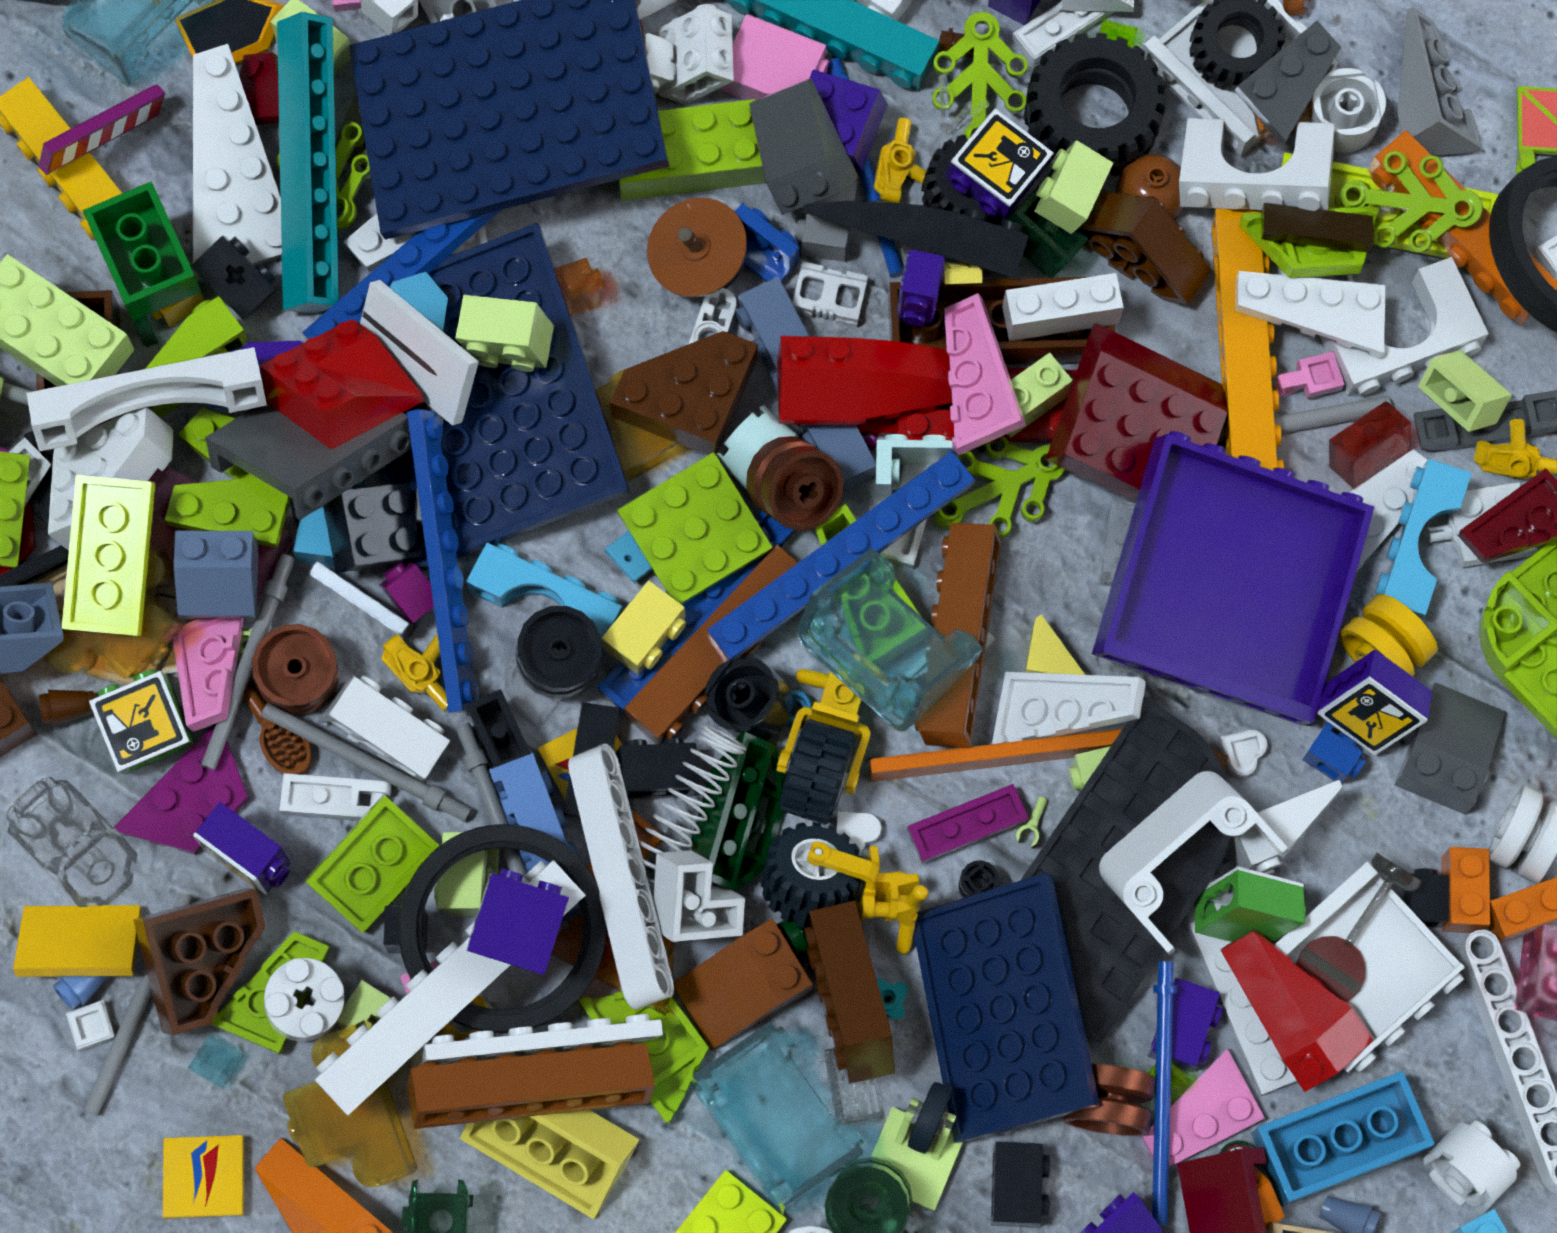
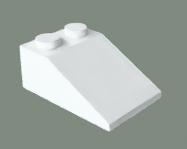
M1340 780L1257 813L1284 842L1289 852L1330 805L1341 790L1342 784ZM1254 826L1240 836H1230L1227 851L1235 868L1239 866L1273 875L1275 873L1274 869L1281 865L1280 862L1284 857H1281Z

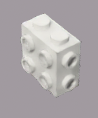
M702 4L693 11L674 18L670 23L657 29L658 37L669 40L673 44V60H671V63L674 64V80L659 87V96L686 105L734 81L732 14L721 11L714 5Z

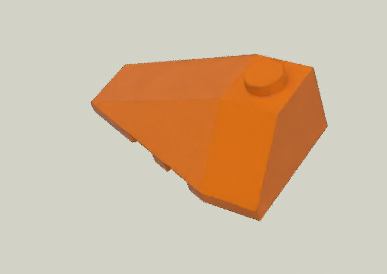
M282 1138L275 1143L254 1168L292 1233H393Z

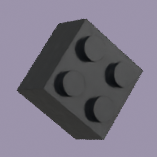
M409 483L346 490L323 505L336 573L394 566L398 562L405 564L423 557Z

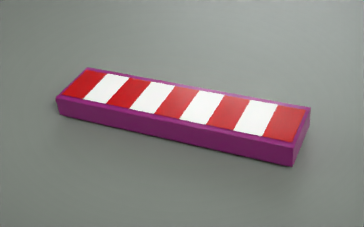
M158 84L153 85L46 141L43 144L38 167L48 175L157 117L160 114L165 92Z

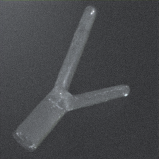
M941 74L939 77L942 129L928 153L931 157H933L938 148L942 149L944 142L949 139L952 140L958 130L989 107L988 101H983L971 111L966 106L950 124L947 77L945 74Z

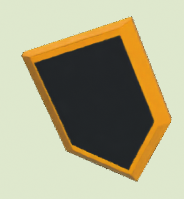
M215 0L173 19L192 58L194 54L228 44L236 66L242 63L244 55L269 51L274 40V32L270 21L285 4L272 0Z

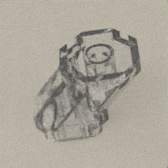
M44 777L33 784L8 809L6 819L9 822L8 833L78 907H89L86 903L94 902L98 906L109 905L132 884L134 874L130 871L132 861L136 864L138 854L127 840L69 781Z

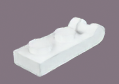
M284 773L279 811L281 814L360 820L382 795L391 796L392 784L377 780ZM360 794L371 795L370 806H359Z

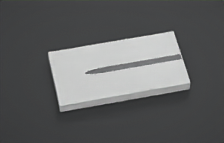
M381 280L370 282L360 324L374 333L421 392L426 404L452 426L461 423L479 361Z

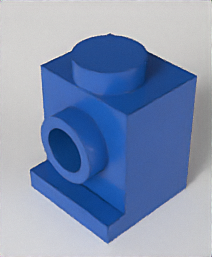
M1327 721L1302 761L1333 781L1340 780L1342 784L1347 776L1355 779L1367 760L1361 757L1363 751L1357 748L1358 745L1353 739L1343 733H1338L1337 735L1331 731L1333 725Z

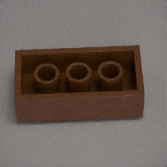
M855 901L809 911L811 926L804 928L808 945L807 953L811 969L815 971L817 979L815 983L819 1001L824 1005L826 1013L824 1018L828 1035L833 1039V1052L838 1071H846L849 1084L895 1074L892 1034Z

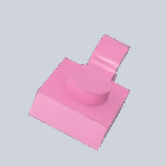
M1333 351L1298 360L1296 363L1297 371L1278 375V381L1273 383L1275 390H1278L1279 397L1288 396L1304 389L1307 399L1340 391L1345 385Z

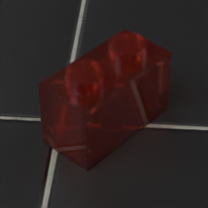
M1387 401L1383 402L1329 439V467L1355 489L1411 450V422Z

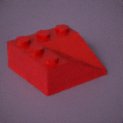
M353 319L342 322L335 328L317 337H312L305 343L287 352L280 353L273 359L259 365L266 402L331 450L424 402L421 392L374 333Z

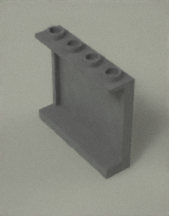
M268 403L266 406L252 408L205 437L213 469L222 473L234 465L242 468L293 498L296 517L300 520L412 449L408 417L404 413L331 450Z

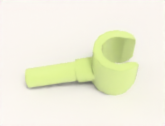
M1038 797L1027 824L1020 827L1017 831V843L1020 839V834L1024 830H1030L1035 835V840L1030 848H1033L1038 843L1039 832L1037 828L1047 803L1046 798Z

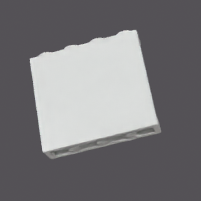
M1206 0L1160 39L1155 36L1149 39L1143 46L1145 51L1144 59L1146 61L1152 59L1158 67L1156 76L1163 77L1164 84L1200 119H1224L1225 144L1241 158L1270 131L1235 91H1229V85L1224 84L1221 89L1214 87L1216 81L1210 78L1206 82L1201 77L1203 70L1199 69L1196 71L1193 66L1195 57H1190L1189 48L1192 42H1189L1199 15H1201L1208 3L1212 4L1214 1ZM1279 0L1266 1L1264 6L1267 9L1274 6L1278 11L1275 19H1282L1284 27L1281 31L1282 34H1285L1283 49L1307 28L1301 22L1294 21L1285 12ZM1231 25L1218 30V43L1228 55L1236 58H1246L1255 54L1257 48L1255 39L1245 28ZM1335 59L1325 76L1336 69L1338 62Z
M1368 861L1305 917L1303 925L1287 933L1275 944L1276 947L1291 958L1293 963L1296 964L1300 955V958L1356 994L1347 1002L1353 1006L1374 1037V1041L1344 1067L1346 1072H1349L1353 1067L1358 1073L1361 1072L1376 1058L1371 1052L1382 1041L1389 1047L1405 1032L1400 1026L1411 1015L1418 1021L1434 1006L1430 1000L1432 996L1440 989L1448 994L1464 980L1459 972L1465 966L1425 926L1378 875V872ZM1322 936H1338L1350 941L1360 951L1365 962L1366 978L1363 985L1308 948H1305L1300 955L1301 950L1310 941Z

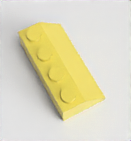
M591 1110L466 1123L460 1137L462 1141L593 1220L624 1172L640 1140Z

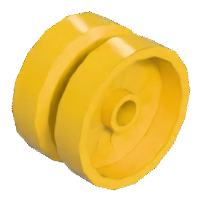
M1377 594L1363 608V618L1354 617L1339 633L1340 642L1354 663L1376 649L1412 677L1415 674L1414 667H1423L1438 651L1435 638L1422 620L1407 606L1386 594Z

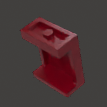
M1264 1147L1242 1148L1177 1163L1190 1233H1266L1253 1167L1267 1163Z

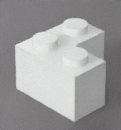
M692 850L656 853L653 902L661 935L672 942L743 936L745 898L733 890L711 886L713 863Z

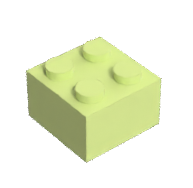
M463 295L455 338L470 355L479 361L478 365L496 368L498 363L510 364L516 370L531 372L534 371V367H547L554 325L536 302Z

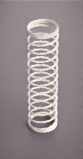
M703 725L701 733L709 739L697 735L698 739L720 752L733 765L714 759L693 748L690 751L711 764L726 778L708 773L685 761L682 763L709 781L718 791L700 786L679 775H675V777L704 796L711 805L694 800L672 788H668L669 792L687 802L701 813L704 818L686 813L664 801L660 802L661 805L689 822L697 831L680 827L656 814L653 815L655 819L672 828L686 839L689 844L672 840L650 828H646L647 832L660 838L676 851H681L676 845L685 848L693 846L691 839L683 832L689 834L700 833L699 827L691 819L706 821L708 819L705 812L697 805L707 808L715 807L714 801L705 792L715 795L722 794L720 786L711 778L720 781L730 780L727 772L717 764L728 768L737 767L736 761L725 751L737 755H742L746 751L745 746L737 740L708 725ZM638 841L639 845L655 854L662 853V851L651 847L645 842ZM643 859L644 865L655 871L656 865ZM648 879L649 886L654 889L655 881Z

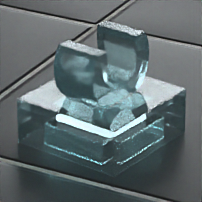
M209 1034L188 1069L219 1088L224 1089L244 1055Z

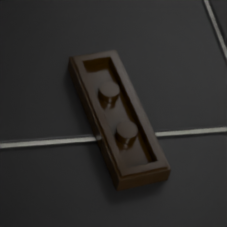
M1264 203L1261 210V239L1371 253L1374 246L1373 216L1320 209L1312 211L1296 206Z

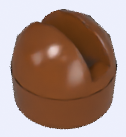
M1283 0L1282 5L1289 16H1301L1309 10V8L1304 7V1L1311 2V0Z

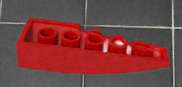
M781 336L777 355L779 424L859 425L866 423V419L880 416L890 419L899 417L901 412L919 409L920 413L935 410V407L938 405L952 403V389L949 386L948 378L950 355L946 349L897 341L847 337Z

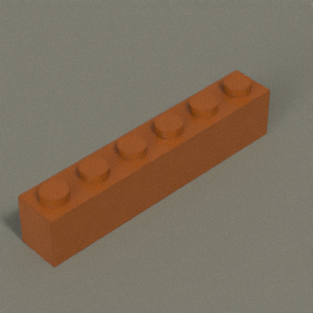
M951 523L949 536H944L942 556L945 559L944 570L938 571L936 583L940 596L938 604L933 605L931 612V623L935 628L933 639H928L926 643V660L929 661L928 672L922 674L920 681V693L924 698L922 709L918 708L915 713V730L919 731L927 746L971 748L1002 542L996 525Z
M776 545L624 708L625 718L655 744H661V741L665 739L676 738L684 729L685 725L682 722L691 712L695 715L698 714L707 705V695L705 694L707 682L715 669L729 660L710 636L707 629L798 562ZM761 642L755 644L735 660H739L742 657H751L758 650Z
M630 1041L619 1042L612 1047L603 1048L586 1045L578 1047L574 1051L566 1052L548 1049L528 1056L504 1054L490 1060L479 1061L476 1058H465L452 1064L439 1065L436 1062H426L410 1069L407 1083L414 1129L647 1104L650 1102L655 1088L647 1043L634 1044Z

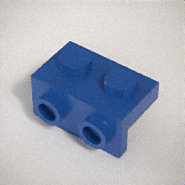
M742 203L734 212L742 221L747 236V251L743 265L765 282L779 277L782 282L799 262L798 242L789 232L785 230L778 231L769 224V219L762 211L757 208L751 210Z

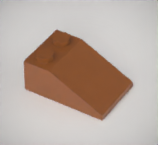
M773 918L739 937L673 983L675 991L711 1052L811 994L813 984Z

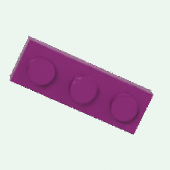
M1011 784L907 826V831L921 864L1028 822L1029 818L1014 784Z

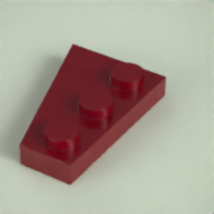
M1545 468L1462 528L1458 537L1482 564L1557 541L1556 478Z

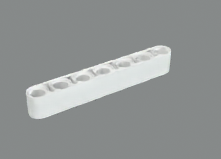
M601 744L571 757L568 767L596 884L600 891L599 897L622 992L629 1006L637 1010L672 997L674 994V984L619 761L614 750L608 744Z
M1476 930L1459 945L1458 958L1460 963L1465 966L1463 969L1464 975L1541 1181L1545 1188L1557 1194V1177L1555 1176L1557 1141L1554 1146L1547 1145L1542 1140L1540 1134L1541 1128L1546 1126L1554 1130L1557 1137V1093L1500 942L1492 932ZM1471 942H1479L1485 946L1487 950L1486 959H1480L1473 955L1470 947ZM1491 978L1499 983L1501 987L1499 996H1494L1487 992L1484 985L1485 979ZM1500 1015H1506L1513 1020L1515 1025L1513 1033H1508L1501 1029L1498 1022ZM1514 1052H1520L1527 1057L1529 1063L1527 1070L1518 1069L1514 1065L1512 1060ZM1528 1089H1533L1540 1093L1543 1100L1541 1108H1536L1529 1104L1526 1097Z

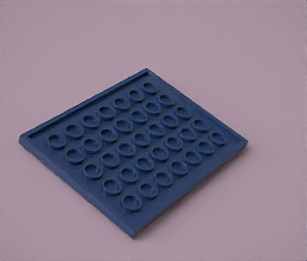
M518 0L349 45L380 233L384 240L670 166L636 0Z
M538 222L447 257L428 275L448 297L443 332L462 348L463 346L455 337L463 295L536 302L554 325L546 368L534 367V371L525 372L512 368L510 364L498 363L496 368L478 365L463 421L452 426L447 420H443L441 448L448 464L446 484L447 491L453 500L451 519L452 527L457 534L459 542L458 550L456 551L458 559L482 550L486 543L495 545L631 493L548 246ZM422 402L403 413L407 415L408 411L426 410V403ZM411 449L387 464L385 468L391 485L409 483L413 508L415 509L417 482ZM417 524L423 557L415 559V562L421 572L429 570L423 525Z

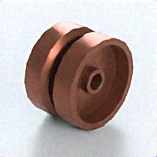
M794 436L778 437L764 444L753 456L747 470L746 488L751 501L784 527L796 531L812 530L825 523L837 510L843 496L844 479L839 465L828 454L817 449L809 442Z
M302 624L282 625L268 632L257 644L252 658L253 678L266 703H270L293 716H304L322 709L334 696L339 682L336 654L329 640L318 630ZM299 666L301 671L297 674H292L290 668Z
M1092 1064L1100 1106L1063 1116V1123L1078 1129L1111 1135H1148L1152 1113L1138 1104L1146 1103L1154 1098L1156 1078L1151 1074L1130 1068Z

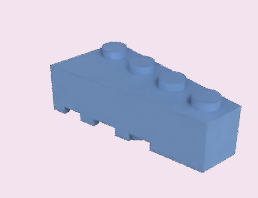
M533 753L489 769L508 824L542 831L564 843L579 856L574 841L566 842L562 829L568 827L560 806L553 808L549 794L554 792L547 771L540 773ZM519 850L527 872L539 861H542L545 865L549 864V862L535 854ZM579 902L563 916L561 922L582 915Z

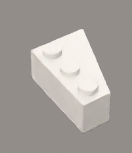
M354 676L343 682L317 721L327 727L331 722L349 734L347 739L357 745L361 742L376 752L380 759L418 781L424 780L450 742L449 739L442 735L445 730L429 719H425L422 722L411 715L413 709L408 704L395 697L392 701L379 693L381 687L365 676H362L360 680Z

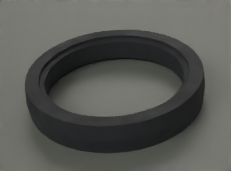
M1557 156L1539 160L1520 171L1499 193L1490 215L1489 239L1496 267L1511 294L1532 317L1557 333V291L1544 279L1533 263L1525 244L1522 228L1523 210L1531 192L1540 188L1557 187Z
M495 824L467 830L450 838L430 853L412 876L402 899L399 912L398 937L401 956L410 979L416 976L422 969L429 974L433 969L427 959L423 944V914L433 887L450 867L471 854L493 848L523 850L535 854L549 863L554 860L586 895L579 901L583 921V934L580 951L573 968L555 990L532 1004L513 1009H490L469 1003L452 1019V1021L474 1030L509 1033V1029L528 1026L536 1028L566 1012L581 998L592 983L600 967L606 945L607 926L599 897L600 891L595 878L576 853L558 839L542 831L520 825Z

